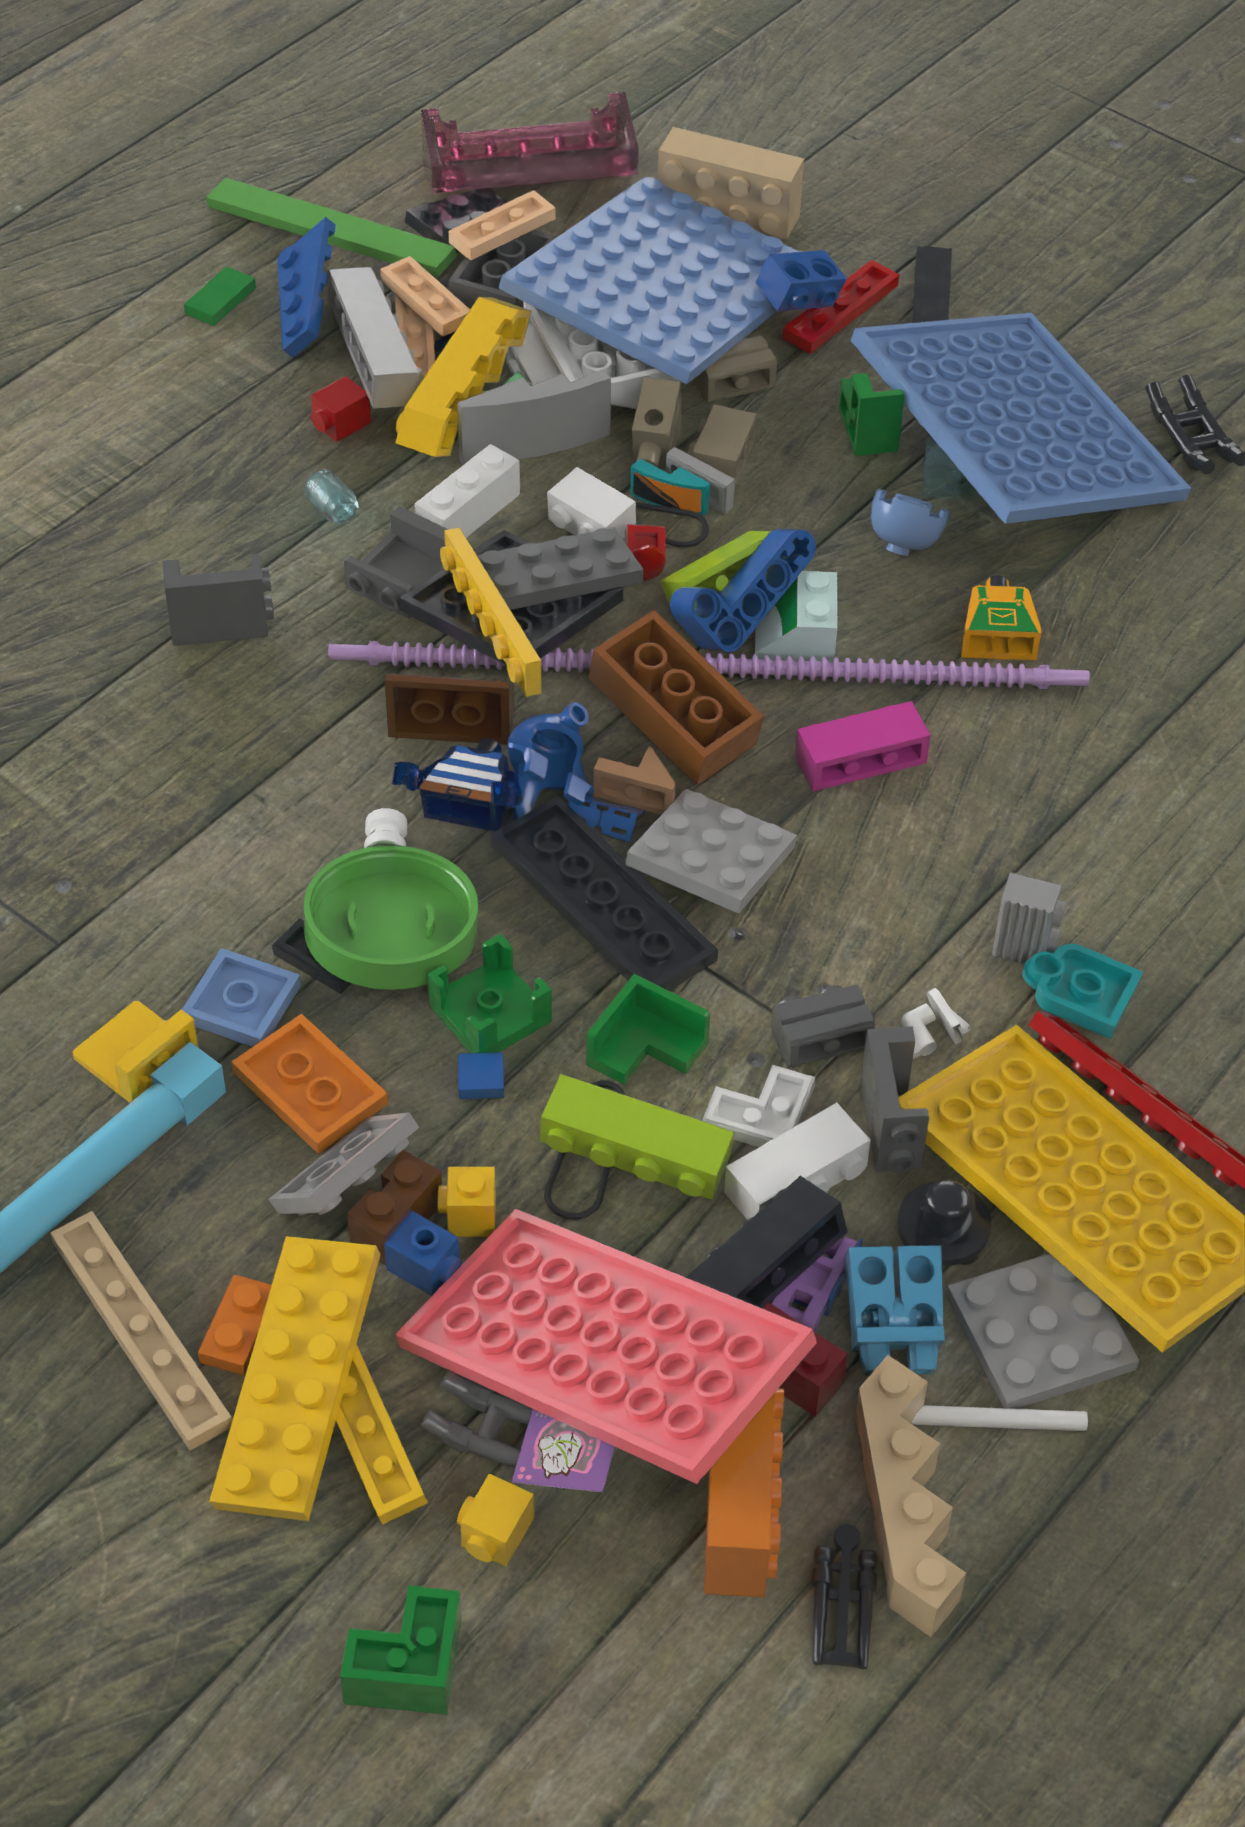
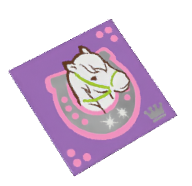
M532 1409L512 1483L603 1492L615 1446Z

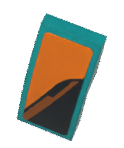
M641 458L631 466L630 495L653 505L690 510L700 515H705L709 512V482L681 467L670 475Z

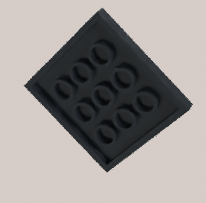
M503 530L473 550L476 555H480L487 551H500L520 547L530 542ZM441 570L400 597V611L506 665L503 659L499 660L497 658L490 636H484L477 614L470 613L465 594L457 591L453 574L450 570ZM619 587L512 609L510 611L541 659L623 601L624 588Z

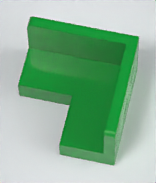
M867 373L852 374V378L840 380L838 409L854 455L861 456L898 451L905 398L903 390L873 392Z
M633 974L588 1031L586 1066L625 1085L647 1055L686 1074L709 1044L710 1012Z
M408 1585L401 1633L348 1628L340 1674L343 1702L347 1705L447 1715L461 1626L460 1591Z

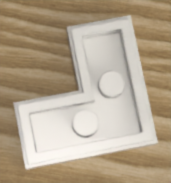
M772 1065L759 1099L716 1086L702 1121L734 1131L733 1140L761 1147L800 1124L815 1086V1077Z

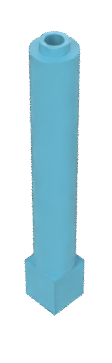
M189 1042L151 1074L152 1085L5 1207L0 1212V1274L179 1121L189 1125L226 1093L222 1065Z

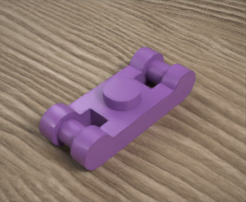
M844 1237L843 1240L836 1242L825 1252L833 1256V1259L821 1256L774 1299L772 1305L806 1327L813 1329L816 1333L827 1309L828 1299L841 1274L844 1273L843 1257L849 1247L857 1246L858 1241ZM794 1299L808 1304L805 1312L791 1307Z

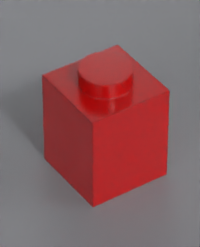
M347 376L311 395V420L314 426L336 442L371 423L370 400L366 391Z

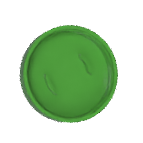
M386 845L349 852L324 866L313 877L304 896V933L311 954L327 971L340 979L359 986L397 990L428 984L427 974L442 965L448 968V975L461 966L472 952L476 943L478 898L471 880L451 861L423 849Z

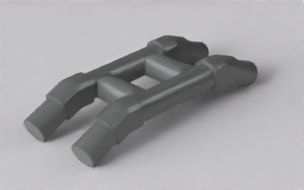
M448 1370L440 1387L460 1398L461 1402L471 1408L486 1413L478 1432L474 1433V1430L464 1427L453 1420L449 1421L429 1410L420 1427L439 1437L441 1442L464 1453L471 1452L516 1468L521 1449L497 1441L496 1438L505 1418L528 1425L532 1408L511 1398L494 1393L493 1390L483 1387L472 1380L468 1381Z

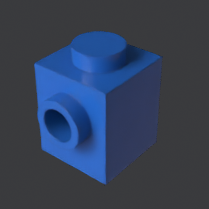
M413 1211L384 1244L386 1270L430 1296L461 1266L459 1238Z

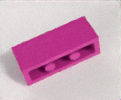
M910 701L797 729L795 758L812 791H817L927 763L931 735L913 702Z

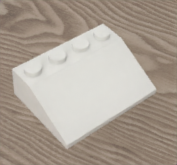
M524 302V308L532 310L530 319L561 374H564L572 382L604 370L611 377L612 405L637 409L644 377L679 382V380Z

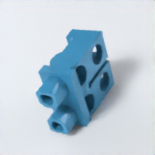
M892 1246L849 1247L843 1260L848 1284L849 1317L852 1334L851 1348L852 1351H859L863 1375H871L887 1355L890 1356V1350H906L907 1368L914 1373L933 1374L937 1365L938 1348L945 1341L941 1246H898L894 1254Z

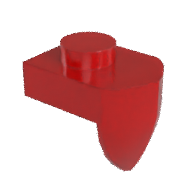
M627 524L625 543L643 568V581L659 576L666 564L665 527Z

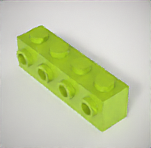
M560 1074L541 1116L540 1142L548 1144L556 1151L563 1153L572 1152L589 1158L600 1166H613L634 1173L644 1181H657L678 1188L686 1195L693 1197L702 1196L711 1200L715 1196L729 1161L734 1131Z

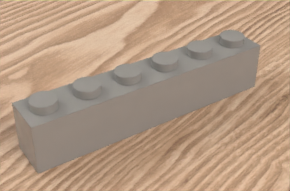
M372 267L329 269L328 302L373 409L406 406L422 382L423 373L421 368H416L414 352L407 348L406 334L399 330L397 314H392L390 298L384 296L382 281L376 279Z

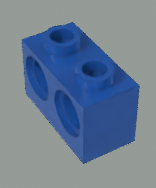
M825 250L769 254L756 280V284L777 311L833 307L847 278Z

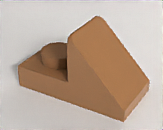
M649 746L639 767L601 757L598 758L594 767L593 797L629 805L660 815L675 801L676 784L652 747Z

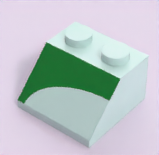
M802 571L755 628V654L758 659H764V656L768 655L770 660H775L776 656L779 655L781 660H787L788 656H792V659L797 661L800 656H803L804 661H810V658L813 656L818 662L822 661L823 657H826L828 662H833L837 637V572Z

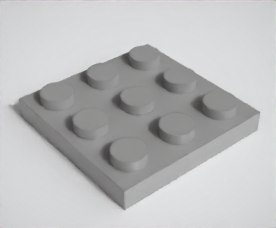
M685 789L627 851L625 865L736 913H740L795 848L797 835L781 829L775 824L767 823L743 813L737 808H731L707 798L701 793Z
M1051 1254L963 1280L947 1287L946 1296L1003 1408L1018 1409L1137 1370L1139 1359L1110 1306Z

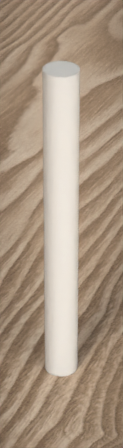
M924 1405L914 1417L912 1425L1087 1431L1088 1415L1087 1411Z

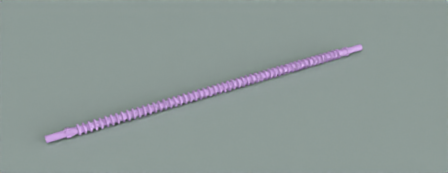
M369 641L368 645L329 644L328 646L329 660L368 661L369 665L375 666L380 662H392L393 666H397L398 662H404V665L408 667L410 662H415L417 667H420L421 663H427V666L430 668L433 666V663H439V667L443 668L444 664L449 663L451 668H455L456 664H462V668L466 669L468 664H473L474 669H478L479 665H485V668L488 670L491 665H496L497 669L501 670L502 666L505 665L476 649H468L466 644L463 645L462 649H458L456 644H452L451 648H445V645L441 643L439 648H434L433 644L429 643L428 647L424 648L421 643H417L416 647H410V643L406 642L404 647H400L398 642H394L393 646L380 645L377 641ZM556 648L555 652H549L541 658V667H543L545 672L548 671L549 667H554L556 672H559L562 667L566 668L567 672H571L572 668H577L579 673H582L584 668H588L590 671L593 649L590 650V653H584V650L580 648L578 653H573L572 649L568 648L567 652L563 653L560 648ZM710 653L703 657L721 675L722 673H727L729 678H733L734 674H740L742 679L745 678L746 674H751L753 679H756L757 675L761 674L764 679H768L769 675H774L776 680L780 679V675H785L787 680H791L792 676H798L800 681L803 680L804 676H809L811 681H814L815 677L819 676L822 681H826L827 677H832L834 682H837L839 677H843L845 682H849L850 678H856L858 683L861 682L862 678H867L869 683H872L873 679L877 678L880 683H884L885 679H890L892 684H895L897 679H901L903 684H907L908 680H914L916 685L919 684L920 680H925L926 685H930L931 681L935 680L938 685H942L943 681H948L950 686H953L955 681H959L961 686H965L966 682H972V686L976 687L978 682H983L984 687H988L989 683H995V686L998 688L1001 683H1006L1007 687L1011 688L1016 683L1019 688H1023L1024 684L1037 685L1039 689H1048L1049 685L1089 686L1090 678L1088 670L1050 669L1049 665H1040L1038 668L1031 669L1025 668L1024 664H1020L1019 668H1013L1011 663L1008 664L1007 668H1002L1000 663H997L996 667L992 668L989 663H985L984 667H979L977 662H974L972 667H968L966 662H962L961 666H955L953 661L950 662L949 666H944L942 661H939L938 665L934 666L931 661H927L926 665H920L919 660H916L913 665H910L908 660H904L903 664H897L895 659L892 660L891 664H886L884 659H881L880 663L876 664L871 658L868 660V663H862L861 658L852 663L850 658H846L845 662H839L837 657L834 658L833 662H828L826 657H823L822 661L818 662L813 656L810 658V661H804L803 656H800L797 661H794L792 656H788L787 660H781L779 655L776 656L775 660H770L768 655H765L764 659H758L756 654L752 656V659H746L745 654H742L739 659L735 658L734 654H730L729 658H723L721 653L718 654L717 658L711 657Z

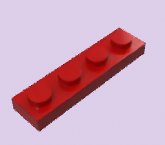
M870 260L847 278L833 307L806 309L783 327L782 339L809 354L813 353L899 285L900 274L874 260Z

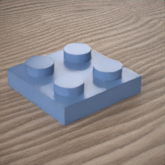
M221 948L182 1010L194 1018L195 1027L253 1047L271 1035L301 987L300 974Z

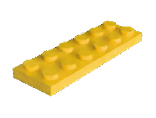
M286 1236L209 1502L215 1510L309 1521L381 1255L376 1245Z

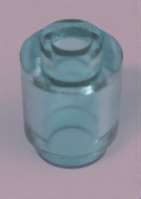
M324 469L318 471L308 479L304 489L305 497L328 521L343 524L353 518L358 509L356 496L332 470Z

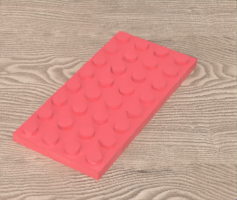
M515 1209L395 1334L400 1348L695 1484L703 1478L817 1343L813 1329L518 1209Z

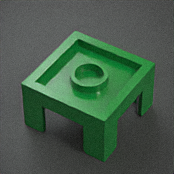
M501 934L483 943V966L449 984L448 968L445 965L427 974L429 1007L470 1053L501 1052L552 1022V989L541 977L535 979V992L513 969V948Z

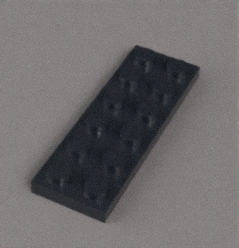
M559 796L554 797L491 834V845L627 981H629L633 974H636L670 991L718 961V949L634 868L625 865L626 861Z

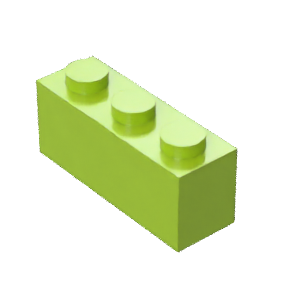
M748 531L660 580L669 606L673 593L681 587L709 588L719 594L772 531ZM695 601L694 605L695 611L697 608V601Z

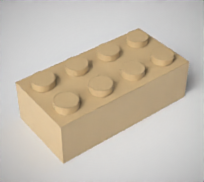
M676 127L671 129L658 151V180L664 186L677 192L686 193L693 200L707 207L717 208L723 215L748 223L754 230L762 234L787 240L800 217L804 158Z

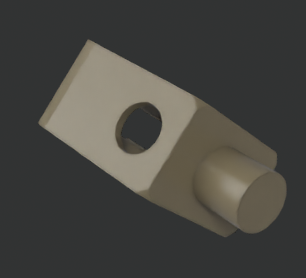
M644 377L632 428L633 461L637 462L641 458L657 468H666V453L673 447H676L681 430V382ZM655 411L663 415L662 422L653 421Z

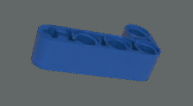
M801 529L773 530L719 594L709 588L681 587L677 589L670 600V610L673 617L702 649L724 652L736 651L811 561L816 548L813 536L808 531ZM695 601H697L696 611H695V608H694Z

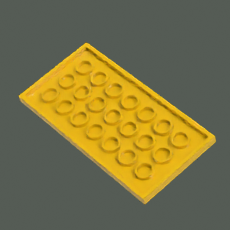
M1017 1024L898 1097L902 1109L926 1108L928 1110L929 1123L925 1141L926 1145L1162 1353L1245 1292V1216Z

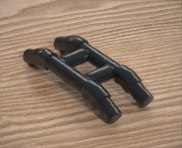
M1192 374L1184 375L1178 379L1184 394L1183 399L1189 410L1173 414V410L1169 405L1167 397H1164L1159 382L1156 381L1146 385L1145 389L1155 418L1164 426L1188 466L1195 470H1200L1204 474L1212 473L1215 469V463L1206 457V454L1201 450L1217 447V452L1226 461L1233 462L1238 466L1245 465V452L1231 438H1228L1206 407L1207 403L1204 401L1200 390L1197 389ZM1200 423L1207 433L1189 438L1182 427Z

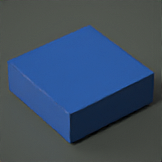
M503 1052L458 1054L459 1099L504 1098Z

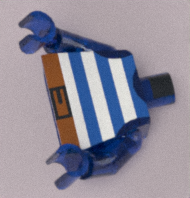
M490 738L482 739L476 749L459 745L452 746L443 758L438 759L424 769H419L418 765L410 762H396L394 764L391 784L406 785V788L410 791L420 790L424 818L497 831L501 828L505 808H516L523 801L524 796L517 774L509 770L508 757L502 754L501 745Z

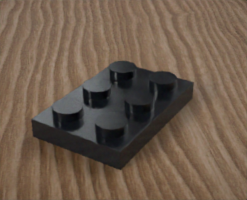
M486 186L477 187L475 190L451 195L445 199L424 203L421 206L406 210L405 223L425 238L451 245L449 243L448 231L508 202Z

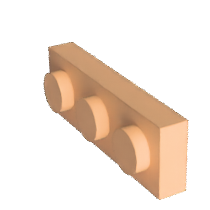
M533 190L448 231L449 243L469 260H473L555 220V207Z
M411 256L380 269L381 281L442 337L456 331L470 311L466 305Z

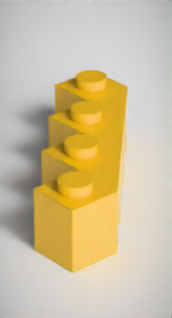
M478 297L406 404L404 411L399 415L396 422V432L398 435L395 443L434 457L450 456L458 429L457 403L482 394L484 383L499 382L508 346H523L532 310L495 298Z

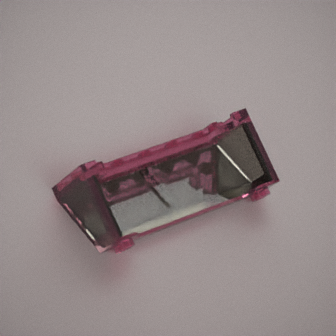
M608 93L609 102L603 109L598 111V107L591 108V121L457 133L456 120H449V124L444 122L440 118L438 108L421 109L423 167L432 193L638 175L639 147L626 93Z

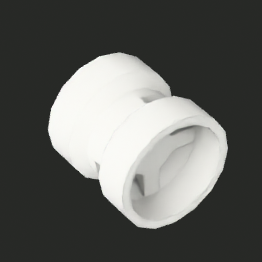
M381 808L368 814L365 821V834L367 838L364 842V848L386 845L406 846L407 819L404 814L390 808Z

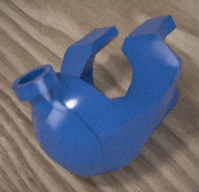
M571 703L559 714L531 716V718L519 724L510 734L507 749L510 762L515 771V803L513 810L515 820L532 811V806L535 805L534 802L537 801V796H539L540 791L543 789L564 791L565 798L578 806L584 803L585 796L591 797L594 794V788L586 782L581 761L584 744L579 729L588 722L589 716L585 707L580 703Z

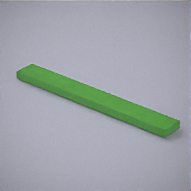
M225 178L206 197L208 207L301 236H304L323 218L327 217L336 224L335 234L331 237L328 236L327 244L392 264L411 256L434 277H439L457 257L456 248L452 245L229 178Z

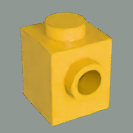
M448 1167L447 1185L438 1186V1213H447L448 1232L457 1237H489L495 1231V1167Z
M489 1474L476 1497L468 1496L459 1511L457 1524L461 1525L462 1547H465L470 1555L480 1561L491 1562L493 1560L506 1567L534 1519V1494Z

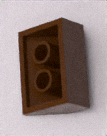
M405 674L385 675L388 737L480 743L482 739L490 738L497 741V744L508 745L515 711L514 683L512 681Z

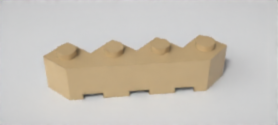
M887 1355L859 1388L855 1422L857 1433L860 1435L868 1494L872 1501L875 1518L874 1527L880 1560L883 1562L889 1608L932 1637L959 1603L966 1572L935 1551L948 1535L953 1507L923 1487L935 1473L940 1448L939 1442L912 1425L914 1417L924 1406L928 1381Z

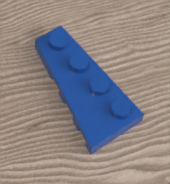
M327 217L323 218L293 246L286 247L277 259L283 351L293 358L319 336L324 301L319 296L327 285L328 274L323 271L324 261L331 259L332 247L327 242L328 236L334 235L336 224Z

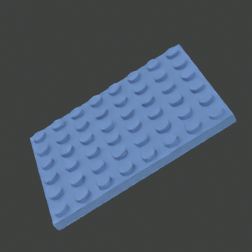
M645 176L503 274L499 289L688 384L777 312L756 284V280L769 254L804 251H797L784 245L780 239L766 236L754 230L748 223L723 215L719 209L707 207L693 200L690 195L674 191L664 186L660 180Z
M1032 313L854 329L851 342L892 390H903L905 396L904 405L1005 524L1164 504L1187 499L1191 487Z

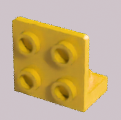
M133 1001L75 1048L72 1052L73 1058L131 1103L152 1085L151 1074L189 1042L198 1047L194 1018L181 1009L169 1020H163L141 1002Z

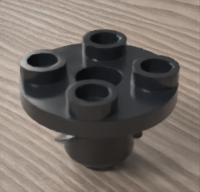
M941 1180L923 1184L909 1192L900 1205L897 1228L904 1246H941L942 1265H969L978 1259L979 1253L988 1242L991 1231V1216L986 1204L976 1193L956 1181Z

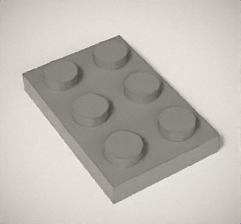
M410 1112L367 1117L268 1200L278 1214L298 1213L301 1216L306 1213H318L319 1215L327 1213L341 1202L342 1197L340 1194L351 1184L352 1186H357L368 1180L376 1172L374 1165L382 1158H390L405 1149L409 1144L407 1137L415 1132L419 1126Z

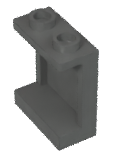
M399 506L390 515L391 533L362 561L352 556H349L344 561L346 588L355 594L362 595L390 611L410 618V615L400 611V597L444 569L440 549L445 547L444 531L449 529Z
M259 553L251 554V569L183 576L180 573L179 559L162 561L173 646L268 636L267 620H274L272 596H264V592L271 591L269 567L261 568Z
M913 1026L867 1029L860 1084L876 1172L892 1171L903 1173L919 1169L922 1166L929 1123L928 1110L926 1108L902 1109L898 1096L908 1092L915 1048Z

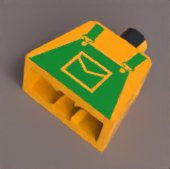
M1000 575L990 577L986 581V586L977 585L973 587L966 618L961 658L1037 660L1041 626L1030 591L1025 587H1009L1008 579Z

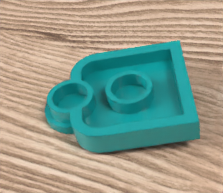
M1064 944L1058 947L1054 954L1050 952L1034 954L1032 958L1026 961L1022 974L1025 982L1036 990L1035 999L1042 1009L1111 1039L1140 984L1143 971L1084 946Z

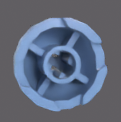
M876 489L870 519L876 535L888 542L886 550L908 556L910 549L925 550L933 546L941 538L948 522L949 510L941 508L940 513L937 514L931 512L932 503L896 493L892 500L885 498L887 491Z

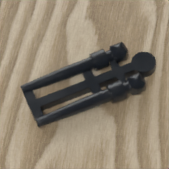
M850 1524L839 1526L834 1534V1544L841 1551V1561L832 1563L834 1558L832 1547L820 1545L814 1551V1562L817 1567L813 1568L812 1586L815 1587L813 1664L867 1669L872 1625L873 1592L877 1590V1574L874 1570L877 1567L878 1555L874 1550L864 1549L859 1553L858 1565L851 1562L852 1552L858 1548L861 1536L859 1530ZM833 1571L840 1573L839 1589H829L832 1587ZM851 1573H857L856 1588L858 1591L850 1590ZM828 1600L838 1601L836 1651H828L826 1653L823 1651ZM849 1602L859 1603L858 1655L847 1653Z

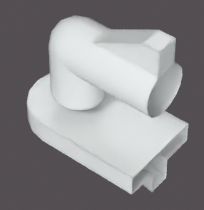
M936 988L928 991L927 997L930 1005L955 1045L962 1042V1034L971 1030L970 1025L950 1009ZM926 1003L907 1012L901 1019L902 1027L913 1026L915 1035L913 1059L921 1055H929L937 1048V1043L925 1026L936 1020L932 1009Z

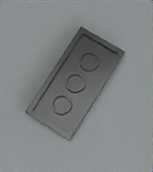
M615 527L609 529L601 528L594 532L575 536H561L555 540L535 544L526 543L520 547L500 551H487L477 555L510 610L643 583V568Z

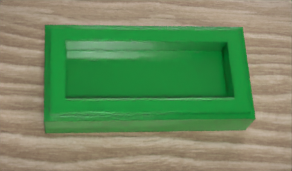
M226 266L184 303L185 314L215 326L256 288L255 278Z

